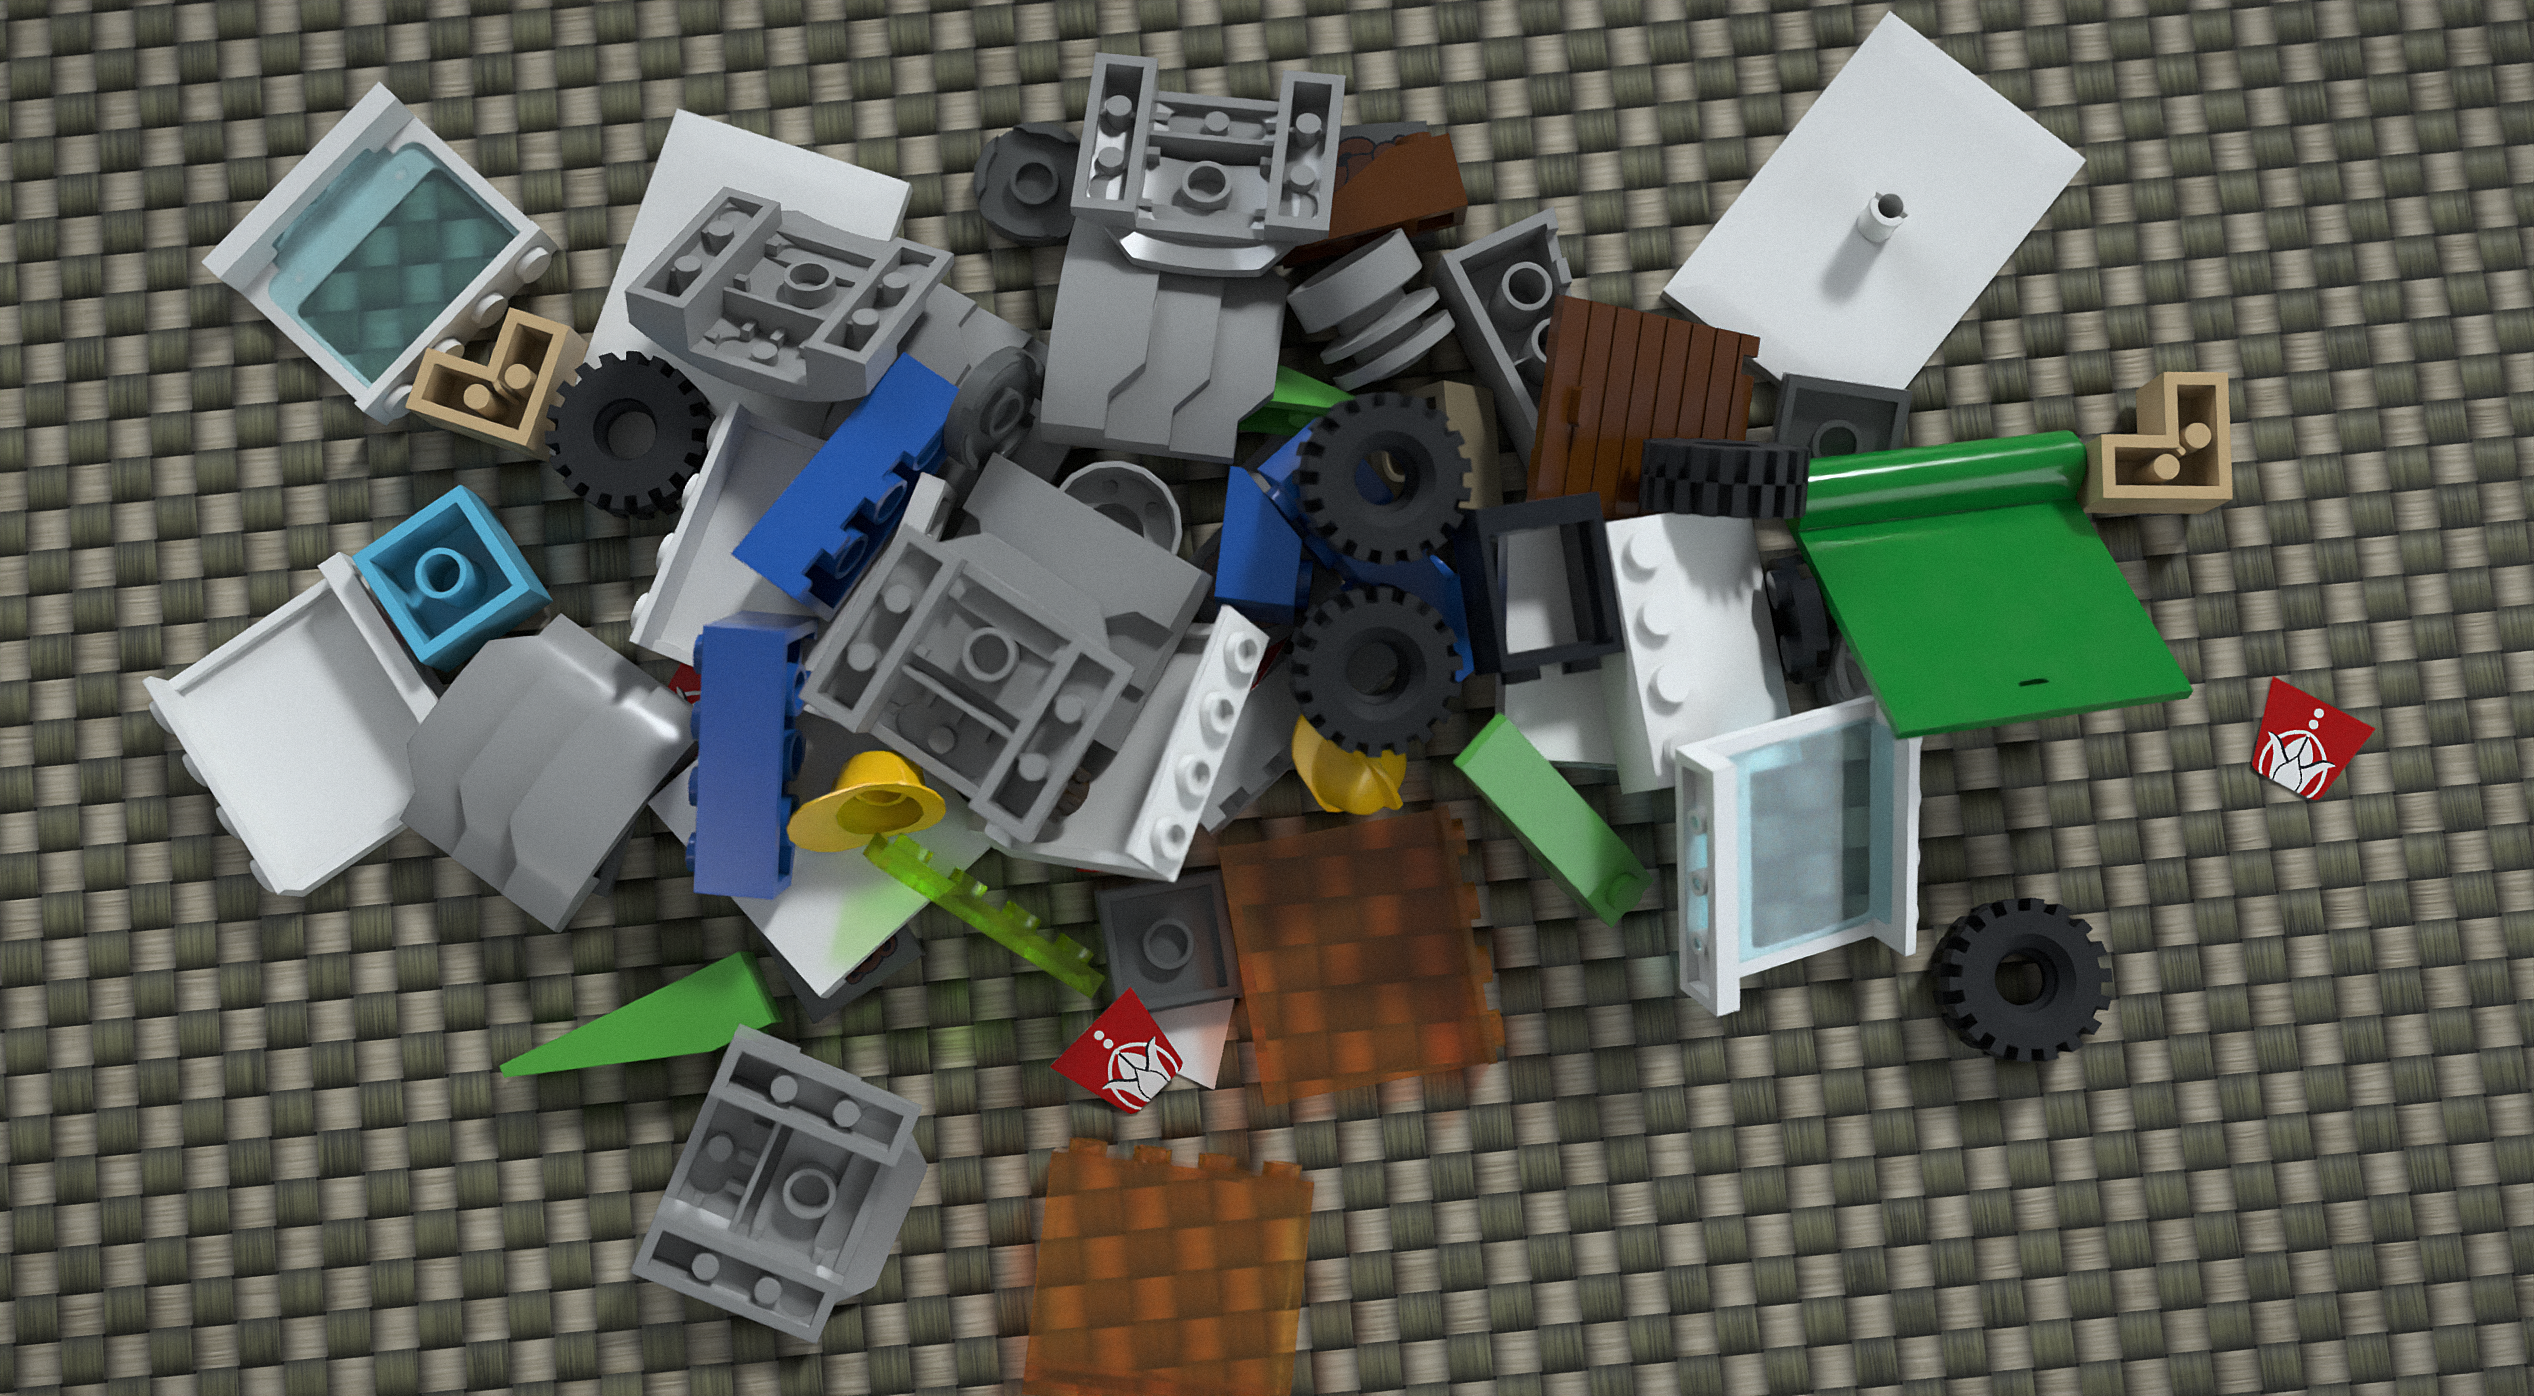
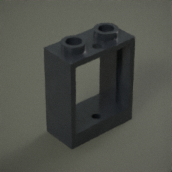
M1599 491L1481 508L1461 514L1464 516L1457 529L1451 528L1475 676L1500 673L1502 686L1541 680L1540 666L1560 663L1562 675L1602 669L1600 657L1602 655L1625 652ZM1559 528L1578 642L1509 653L1490 538Z

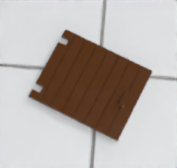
M1556 295L1553 316H1551L1545 352L1547 359L1534 448L1531 449L1526 484L1528 485L1526 502L1599 491L1604 519L1620 521L1674 513L1653 511V509H1643L1639 506L1643 440L1651 438H1704L1745 441L1755 377L1741 374L1743 356L1758 358L1761 337L1572 296Z

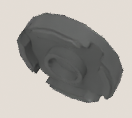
M1025 122L1013 126L1012 131L1005 132L1001 137L997 135L988 142L975 164L973 191L982 217L998 236L1019 246L1046 247L1065 241L1071 235L1076 216L1071 214L1070 205L1081 143L1072 133L1051 123Z
M1008 346L993 352L977 365L960 387L949 409L943 430L944 448L953 460L968 470L977 471L978 465L986 467L993 452L1007 458L1018 448L1034 425L1033 422L1036 417L1029 413L1034 398L1042 402L1046 370L1040 359L1022 348Z

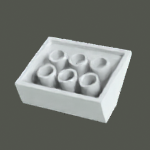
M1665 513L1604 523L1625 652L1600 656L1602 669L1598 670L1622 794L1675 786V748L1791 716L1752 518L1734 519L1719 516L1715 518L1701 517V515ZM1796 740L1753 752L1748 761V771L1800 760Z

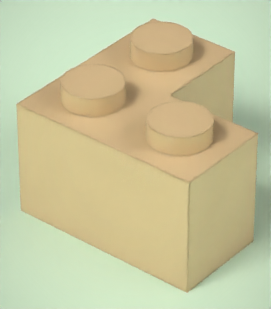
M509 307L488 367L427 348L405 408L433 426L549 462V458L552 456L549 454L551 448L545 445L544 431H555L556 425L546 418L549 405L562 407L565 398L557 393L556 390L564 380L574 387L578 377L575 369L582 365L589 344L570 326Z
M2228 372L2161 373L2136 390L2137 435L2101 434L2085 445L2087 450V467L2082 485L2077 492V501L2084 513L2203 514L2232 500Z

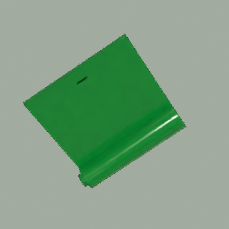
M2060 430L1810 459L1806 516L1784 519L1801 555L1807 562L1806 564L1815 578L1817 586L1896 741L2189 699L2194 691L2075 498L2085 476L2087 450L2086 446L2080 442L2073 432Z

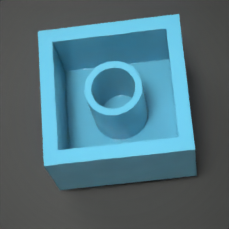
M461 484L351 557L419 661L447 673L479 652L489 640L500 638L553 602L487 501Z

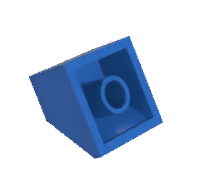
M1230 466L1214 595L1217 616L1222 606H1230L1248 621L1293 626L1295 609L1308 610L1313 560L1301 559L1302 540L1243 467Z

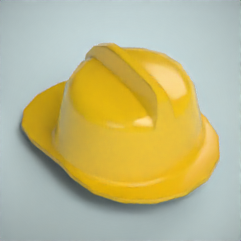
M1302 713L1300 714L1291 738V757L1297 773L1314 796L1317 804L1326 812L1339 813L1346 811L1357 815H1370L1383 807L1392 810H1399L1402 807L1403 802L1398 790L1406 774V753L1396 756L1391 750L1381 751L1382 758L1366 757L1358 750H1354L1353 754L1339 749L1332 741H1327L1312 727Z
M896 750L868 751L847 759L833 780L830 793L804 804L793 813L788 821L786 830L790 841L802 849L815 852H839L861 847L895 835L928 829L942 820L946 813L944 799L939 794L926 787L923 767Z

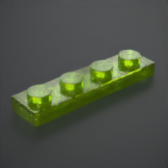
M876 832L862 854L874 866L1088 998L1092 999L1104 980L1105 976L1088 964L1094 954L1092 951L1062 932L1056 942L1036 931L1042 920L1011 900H1008L1004 908L1000 909L982 898L989 887L955 866L949 876L934 868L928 863L935 853L901 832L895 842Z

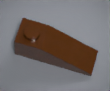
M1430 132L1413 133L1399 139L1395 143V147L1387 148L1333 194L1328 239L1295 246L1281 259L1283 270L1349 254L1370 241L1399 228H1402L1408 239L1463 225L1468 209V201L1449 133L1432 137Z

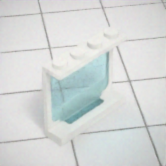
M378 82L215 247L202 263L220 280L245 296L357 400L354 403L357 407L387 426L393 419L401 418L410 412V410L405 408L426 349L431 348L461 358L466 343L481 328L490 327L503 316L508 307V300L525 283H531L545 273L551 263V256L559 247L537 224L522 214L423 124L395 95Z
M1873 694L1675 748L1680 989L1717 1017L1740 1010V978L1871 936L1876 937L1905 957L1916 954V928L1919 920L1917 877L1920 862L1918 825L1919 806L1921 804L1919 774L1920 746L1923 737L1896 741Z

